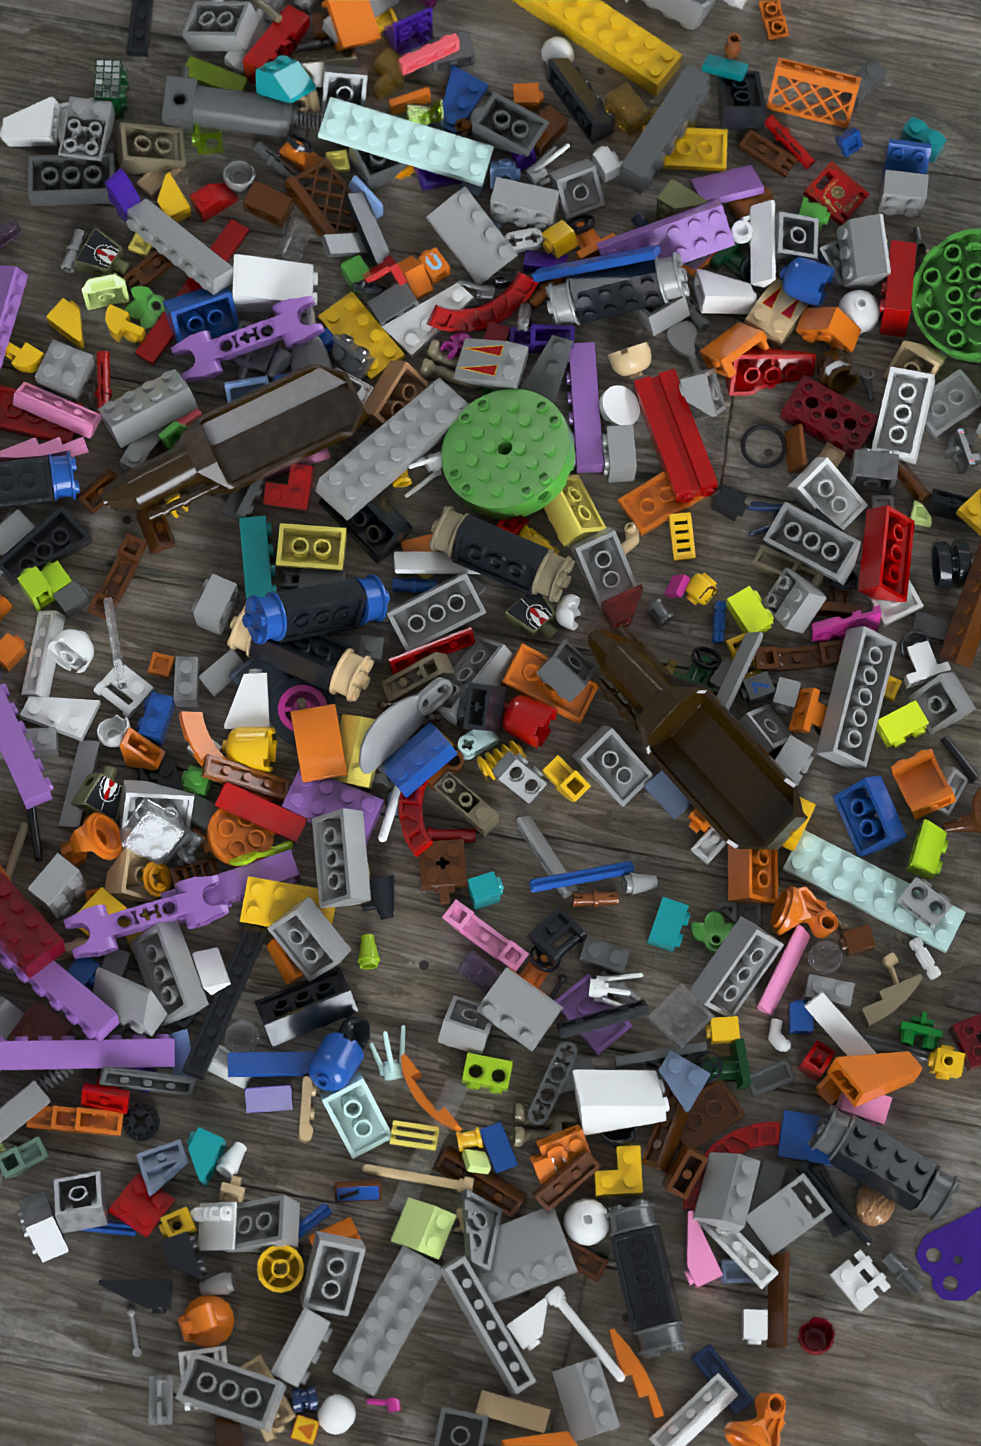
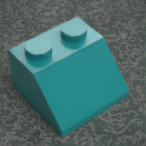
M278 56L277 59L267 62L264 66L256 69V94L292 103L316 90V85L299 61L292 60L288 56Z
M198 1127L196 1132H191L187 1144H189L188 1150L198 1178L202 1185L207 1187L218 1165L217 1161L222 1157L227 1143L224 1138Z

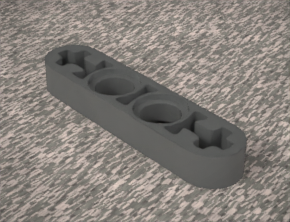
M562 1042L557 1047L529 1108L528 1121L533 1126L541 1127L546 1124L577 1056V1048L571 1042ZM567 1047L571 1048L570 1053L573 1054V1056L568 1055L565 1060V1064H569L568 1067L562 1063L555 1062L556 1059L561 1062L563 1057L561 1049L566 1050ZM557 1067L561 1068L564 1072V1076L559 1080L553 1079L551 1076L552 1069ZM546 1088L554 1092V1098L550 1101H546L541 1097V1092ZM539 1101L545 1105L542 1111V1116L545 1118L535 1121L532 1113L538 1112L540 1104H536V1102Z

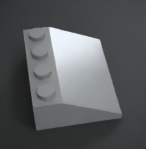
M543 1208L499 1225L490 1271L485 1274L478 1270L476 1272L483 1289L494 1305L576 1273L578 1270L555 1209L552 1208L547 1212Z

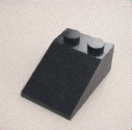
M747 71L742 82L717 76L721 129L763 130L766 105L759 71Z

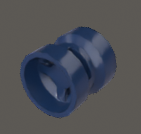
M308 1386L304 1390L299 1388L292 1389L295 1413L302 1412L308 1408L310 1410L318 1409L316 1386Z

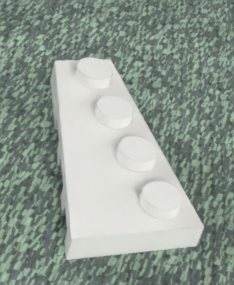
M456 283L385 324L382 328L413 358L441 331L426 324L435 305L460 310L464 309L474 299L466 289Z

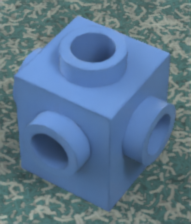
M510 159L490 161V189L494 188L496 177L520 182V169H516V161Z

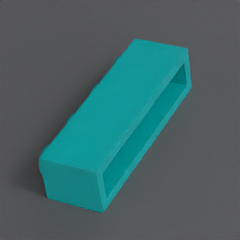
M265 515L239 518L246 600L251 595L264 597L268 592L276 593L277 586L272 585V578L276 577L275 564H270V557L274 556L273 543H268V536H272L271 522H266Z

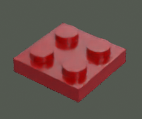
M137 1173L109 1208V1212L145 1238H148L161 1221L160 1218L164 1217L175 1203V1199L161 1189L149 1196L143 1176Z

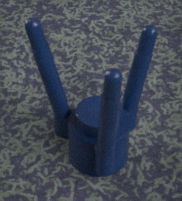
M752 501V506H747L746 509L771 511L775 520L783 504ZM771 525L750 531L749 535L752 536L768 531Z

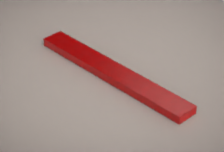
M231 219L210 249L228 263L250 231L245 226ZM189 277L175 297L202 289V287L193 278ZM165 311L135 351L136 356L154 366L174 338Z

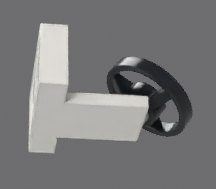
M918 629L906 632L900 640L901 653L912 661L916 671L905 676L903 682L906 689L928 683L939 674L951 671L948 661L937 664L930 647L929 636ZM913 633L923 634L919 639L915 638L910 642L905 641ZM903 645L909 646L907 647L909 656L904 653Z

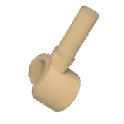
M889 953L883 958L882 962L889 970L895 985L899 981L893 966L899 963L894 953Z

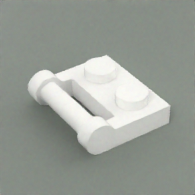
M120 661L94 688V692L97 695L104 696L122 710L123 715L127 718H130L154 691V687ZM110 684L133 702L128 705L108 689Z

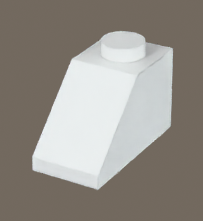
M546 1298L506 1325V1328L522 1351L526 1348L531 1351L541 1343L539 1338L543 1334L548 1303Z

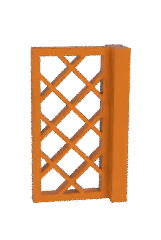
M779 57L766 109L848 129L861 77ZM778 76L787 77L790 84L782 88L777 81ZM807 82L811 89L802 93L797 84ZM794 87L798 96L789 100L784 91ZM827 87L832 94L823 98L818 89ZM814 92L819 101L810 105L805 96ZM842 92L852 94V98L843 103L838 95ZM779 94L786 101L782 105L772 103L773 97ZM835 97L840 106L830 110L826 101ZM801 99L806 108L797 110L792 103ZM822 104L827 113L818 115L814 112L813 108ZM842 109L847 116L846 121L836 119L834 113Z

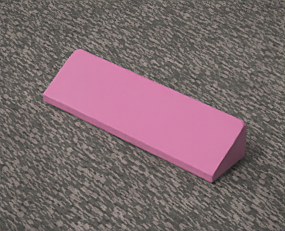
M25 381L14 393V406L87 438L93 436L102 419L101 415Z
M801 925L796 926L757 1005L758 1010L770 1016L773 1015L810 940L809 933Z

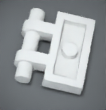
M860 1249L854 1254L855 1258L859 1261L855 1267L847 1260L830 1274L831 1278L859 1312L879 1297L873 1290L877 1285L883 1292L891 1287L885 1280L887 1277L883 1272L880 1273L871 1263L873 1260L869 1255L866 1257ZM865 1269L873 1280L867 1283L859 1273L861 1270Z

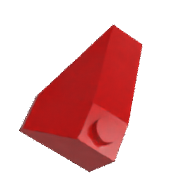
M753 346L732 362L736 374L731 378L725 376L727 393L729 396H749L756 394L758 390L771 389L775 385L786 381L790 383L799 380L803 375L811 376L814 374L816 354L775 348L763 350Z

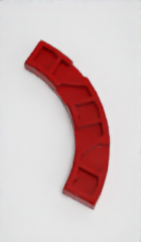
M518 272L510 286L494 300L479 307L460 310L435 305L426 324L448 332H472L488 327L489 321L500 323L511 316L521 303L523 304L528 300L539 282H534L532 277Z
M429 779L407 798L401 792L399 796L398 816L402 834L415 857L419 856L434 843L426 830L422 814L423 796Z
M780 1122L755 1123L734 1130L714 1143L705 1152V1155L708 1158L710 1152L742 1154L759 1147L779 1146ZM705 1167L686 1200L683 1199L682 1209L695 1210Z

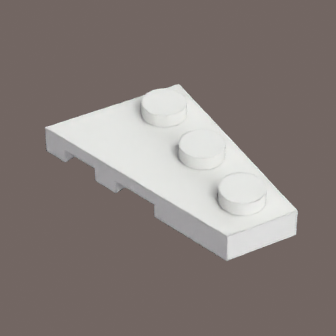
M29 696L20 717L44 728L55 727L58 733L83 741L101 702L100 700Z

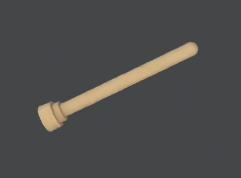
M365 1164L362 1167V1171L366 1174L457 1189V1192L460 1193L465 1189L472 1192L474 1178L470 1177L454 1180Z

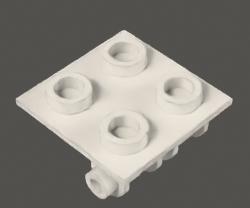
M237 1202L200 1203V1207H195L191 1210V1218L199 1222L198 1245L200 1251L235 1250Z

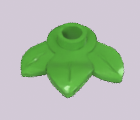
M137 286L131 288V293L135 300L127 306L125 311L129 312L131 318L140 319V326L142 328H152L158 321V317L165 311L163 301H166V299L161 295H154L148 287ZM156 301L161 304L158 310L152 307V304Z
M713 910L707 914L704 923L693 922L691 924V931L697 941L704 943L706 949L715 954L736 923H725L723 916ZM716 939V940H719L720 942H719V943H714V942H712V940Z

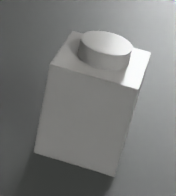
M779 677L771 708H774L776 712L781 714L793 713L801 682Z

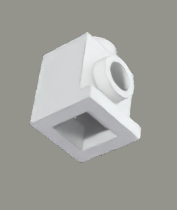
M601 146L593 153L592 163L596 166V170L604 183L619 176L622 161L619 162L617 154L614 151L611 152L608 146Z

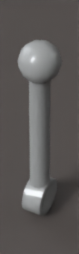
M130 1307L127 1309V1315L130 1316L134 1344L132 1354L135 1357H139L142 1354V1350L138 1345L134 1317L136 1309Z

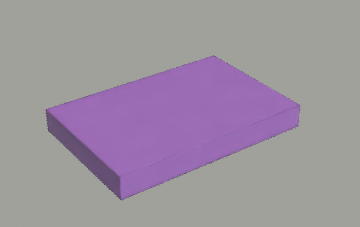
M752 165L690 179L694 192L705 198L707 203L717 199L721 203L764 193V186Z
M589 974L555 1000L556 1003L563 1007L560 1012L566 1020L614 1007L603 1002L594 1001V997H588L590 980L593 979ZM627 1020L579 1035L598 1056L631 1029L633 1025Z

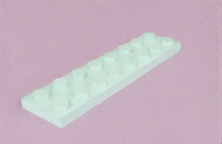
M330 97L318 133V138L480 187L483 185L494 146L333 97Z
M805 830L795 851L791 852L782 869L790 875L914 938L920 937L924 943L944 953L947 952L966 913L952 906L936 927L931 930L896 902L910 883ZM911 891L915 899H922L920 891ZM929 905L932 913H940V908L937 905Z

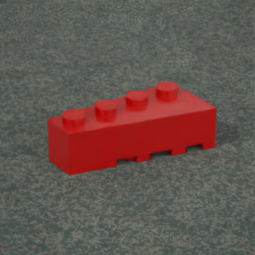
M891 240L890 248L888 249L891 273L884 277L886 279L885 282H882L881 295H884L883 299L880 300L879 312H882L879 331L881 335L905 337L911 313L917 243Z

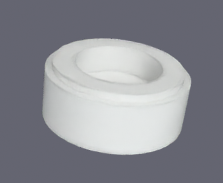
M740 220L733 224L731 234L735 242L746 243L752 237L753 229L750 223Z

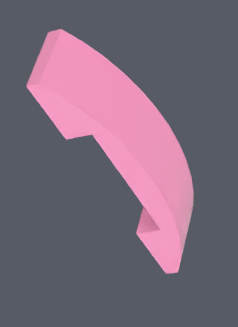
M457 899L442 917L470 942L514 972L518 970L529 955L528 952L512 940L509 941L474 915L473 911Z

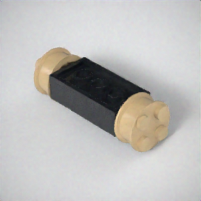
M245 606L239 616H235L230 624L232 632L227 642L230 649L245 651L248 657L258 659L279 670L330 691L333 695L339 693L346 696L347 701L355 702L361 690H365L369 685L370 677H368V674L372 669L374 661L371 660L370 656L363 658L354 654L352 646L327 635H320L283 643L269 639L266 643L259 645L254 643L248 628H245L243 625L242 617L245 614Z

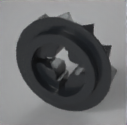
M135 1104L123 1116L124 1131L130 1138L137 1141L150 1139L157 1133L160 1126V1118L157 1111L148 1104ZM148 1114L145 1119L148 1129L141 1125L136 1127L137 1121L134 1115L143 1118Z

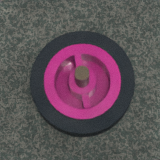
M298 677L283 682L274 691L269 703L270 720L272 727L276 730V734L285 742L296 746L290 711L335 704L336 706L334 695L330 691Z

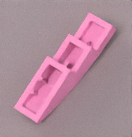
M35 437L1 450L0 462L48 456V454H51L52 457L63 456L68 451L72 458L89 451L83 437L63 445L60 437L40 445Z

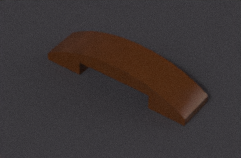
M129 533L126 534L117 551L118 556L100 591L95 593L87 612L106 621L110 618L138 568L147 545L146 541Z
M840 640L819 642L818 645L800 647H759L755 654L757 671L782 672L837 665L842 650V643Z

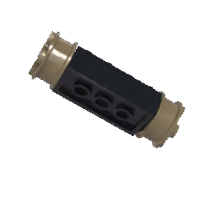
M445 506L440 519L435 520L432 525L431 532H433V536L429 542L431 551H442L448 554V558L453 559L452 562L532 596L540 593L549 597L550 602H558L563 587L567 588L571 581L569 573L575 563L572 557L564 558L556 555L553 549L549 550L544 546L475 518L469 513L465 515L454 511L452 506Z

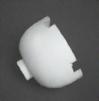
M853 290L845 294L838 305V308L862 329L860 334L871 331L878 322L880 315L879 302L875 296L867 291Z
M66 629L59 632L48 645V650L51 648L53 651L51 657L55 662L68 671H71V667L77 669L76 673L84 672L94 656V646L89 636L85 632L75 629Z
M583 1198L573 1202L564 1214L563 1226L566 1235L574 1242L584 1246L599 1243L609 1230L610 1219L605 1217V1214L608 1213L606 1208L594 1199Z

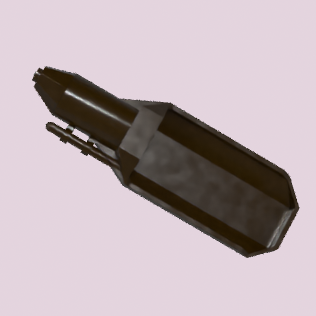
M309 364L198 417L182 433L181 438L170 450L125 471L102 489L103 493L100 496L105 506L110 505L115 510L146 511L159 504V508L146 514V519L153 521L163 515L165 517L170 515L172 511L182 506L187 507L191 505L192 501L209 493L211 496H214L218 493H233L352 436L362 424L370 420L347 372L319 364ZM177 495L180 496V498H178V499H176V500H174V501H172V502H170V503H168V504L166 503L167 500H169V499H171V498H173V497H175V496H177Z
M624 625L616 628L613 633L604 629H596L589 634L587 643L600 666L601 672L614 687L611 688L603 679H598L596 685L604 693V698L616 706L621 717H625L640 733L645 752L726 843L735 849L778 850L808 819L807 815L803 812L796 783L708 687L672 675L643 642H639ZM621 693L628 703L625 704L618 694Z

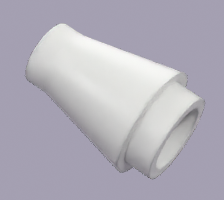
M235 1142L217 1161L216 1169L218 1172L229 1178L237 1174L244 1153L247 1150L246 1146L240 1142Z

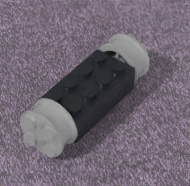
M673 252L672 256L659 259L657 256L653 260L571 275L569 279H566V283L555 286L549 283L545 287L547 297L550 299V301H547L549 313L554 314V325L576 323L579 326L581 323L584 324L664 303L667 304L669 299L681 296L683 299H686L687 296H690L688 284L685 283V281H688L686 269L681 267L683 266L681 254Z

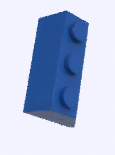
M228 287L215 295L202 288L163 301L167 320L176 343L201 331H209L213 339L236 331L239 321L232 292Z
M429 722L379 767L407 798L458 753L441 732Z
M881 776L866 777L832 796L859 858L890 847L907 838Z

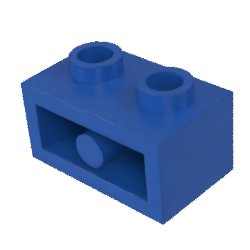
M152 691L150 698L147 697L144 702L143 710L146 711L144 717L139 719L136 730L152 743L163 746L175 709L174 697Z

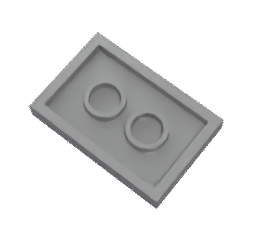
M961 368L933 388L925 428L934 440L981 408V393Z

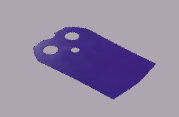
M981 1207L927 1234L918 1247L916 1253L918 1263L923 1271L931 1275L932 1287L941 1299L961 1301L969 1298L981 1289ZM930 1248H936L941 1253V1258L936 1263H931L927 1260L926 1253ZM959 1255L962 1257L961 1264L954 1262L955 1256ZM948 1276H953L958 1281V1287L954 1291H948L944 1288L943 1281Z

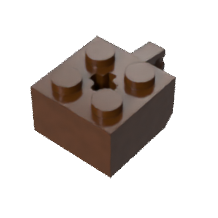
M464 839L433 841L434 843L419 855L421 891L434 890V894H440L441 906L450 905L449 893H455V889L467 888ZM440 862H445V869H441L439 866Z

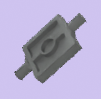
M262 313L260 321L271 318V315ZM241 320L237 330L255 323ZM267 328L263 336H270L273 331ZM247 336V337H246V341H245L246 343H249V342H250V341H249L250 336ZM280 341L226 360L240 367L235 378L237 380L245 379L248 370L265 375L273 352L277 350Z

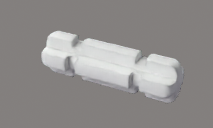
M916 937L909 942V946L913 951L915 950V955L923 969L927 970L926 974L929 979H936L941 975V971L938 966L934 965L935 961L927 948L923 947L924 943L921 938Z

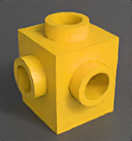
M941 1045L940 1048L934 1049L933 1053L930 1052L927 1065L930 1066L929 1073L936 1074L935 1077L942 1080H949V1077L955 1079L961 1077L965 1053L954 1051V1047Z

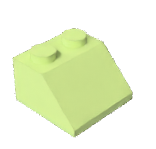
M408 1197L390 1241L402 1247L404 1245L430 1259L439 1260L456 1215L434 1205Z

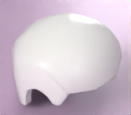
M553 37L545 41L541 49L542 60L546 65H548V60L551 58H569L572 63L575 58L572 45L562 37Z
M573 594L564 596L559 601L555 611L557 622L561 626L573 631L578 628V624L574 619L581 615L577 608L580 603L578 596Z
M115 715L113 718L101 722L97 729L99 741L107 747H120L119 745L127 728H131L128 718L125 717L123 719L119 715Z
M340 1394L329 1396L318 1411L320 1426L326 1432L334 1435L347 1431L356 1417L355 1405L349 1398Z

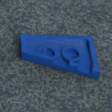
M452 65L438 123L443 126L445 132L458 135L459 132L455 130L456 121L462 118L469 119L489 89V84Z

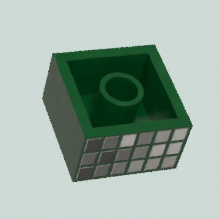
M96 59L94 100L112 102L115 118H124V110H128L126 91H129V78H127V68H123L122 60Z

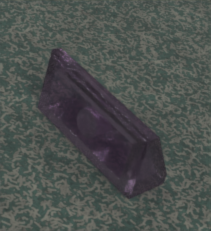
M473 950L467 954L458 968L461 974L486 994L501 975L499 971Z

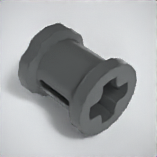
M661 598L646 608V612L651 613L657 621L659 628L674 618L673 613H669L662 604L663 600Z

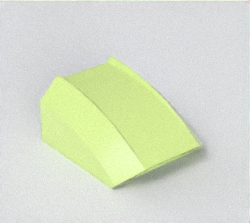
M116 273L88 278L82 287L87 310L109 306V304L115 305L130 302L126 281Z

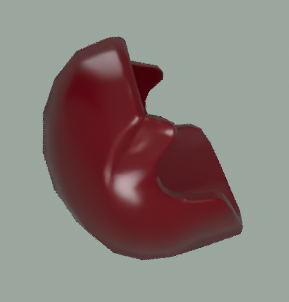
M817 1316L802 1324L798 1333L800 1347L810 1355H822L829 1351L835 1338L833 1324L826 1318Z

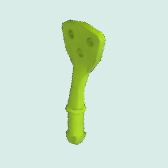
M288 840L277 846H272L264 852L254 851L230 859L229 864L243 866L257 858L270 857L291 850L293 842Z

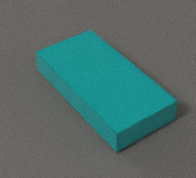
M708 54L702 65V72L742 82L748 71L749 64Z

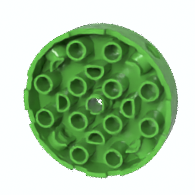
M981 228L957 232L948 236L939 245L934 246L924 257L923 263L918 272H916L913 282L912 310L921 331L940 351L950 357L966 362H981V297L977 300L973 299L975 293L981 291Z
M505 389L486 394L465 407V411L461 412L456 421L449 427L444 438L441 453L445 477L460 501L479 515L483 514L490 516L492 519L506 520L510 519V517L520 515L524 517L535 513L559 495L567 484L566 480L570 471H573L576 453L572 432L559 409L550 400L538 393L523 389Z

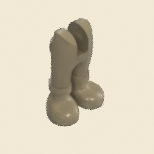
M433 339L419 374L424 378L434 375L436 378L466 388L478 389L479 386L453 379L455 371L444 366L456 369L459 356L447 359L449 353L440 351V342ZM434 362L441 363L444 366H438Z
M515 1104L512 1117V1127H514L512 1131L513 1146L520 1147L526 1141L536 1143L535 1141L562 1131V1127L577 1125V1118L565 1114L551 1113L546 1124L541 1126L549 1128V1130H526L523 1128L524 1126H536H533L528 1121V1114L525 1113L524 1106L522 1104ZM532 1113L535 1121L545 1118L542 1114Z

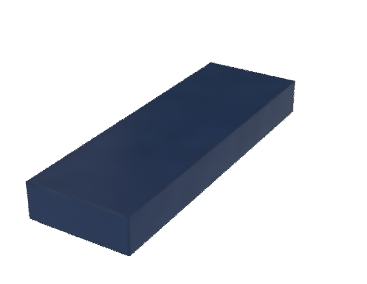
M710 1343L691 1358L708 1381L719 1373L738 1394L727 1405L735 1416L754 1401Z

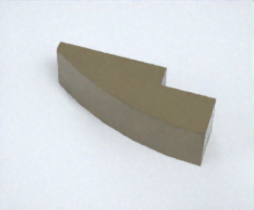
M761 545L752 561L753 566L775 580H778L785 568H789L814 584L818 589L823 582L820 572L803 566L801 561L764 545Z
M919 974L880 990L876 994L878 1002L868 1005L859 1011L866 1029L881 1022L903 1005L917 988L923 978L922 975Z

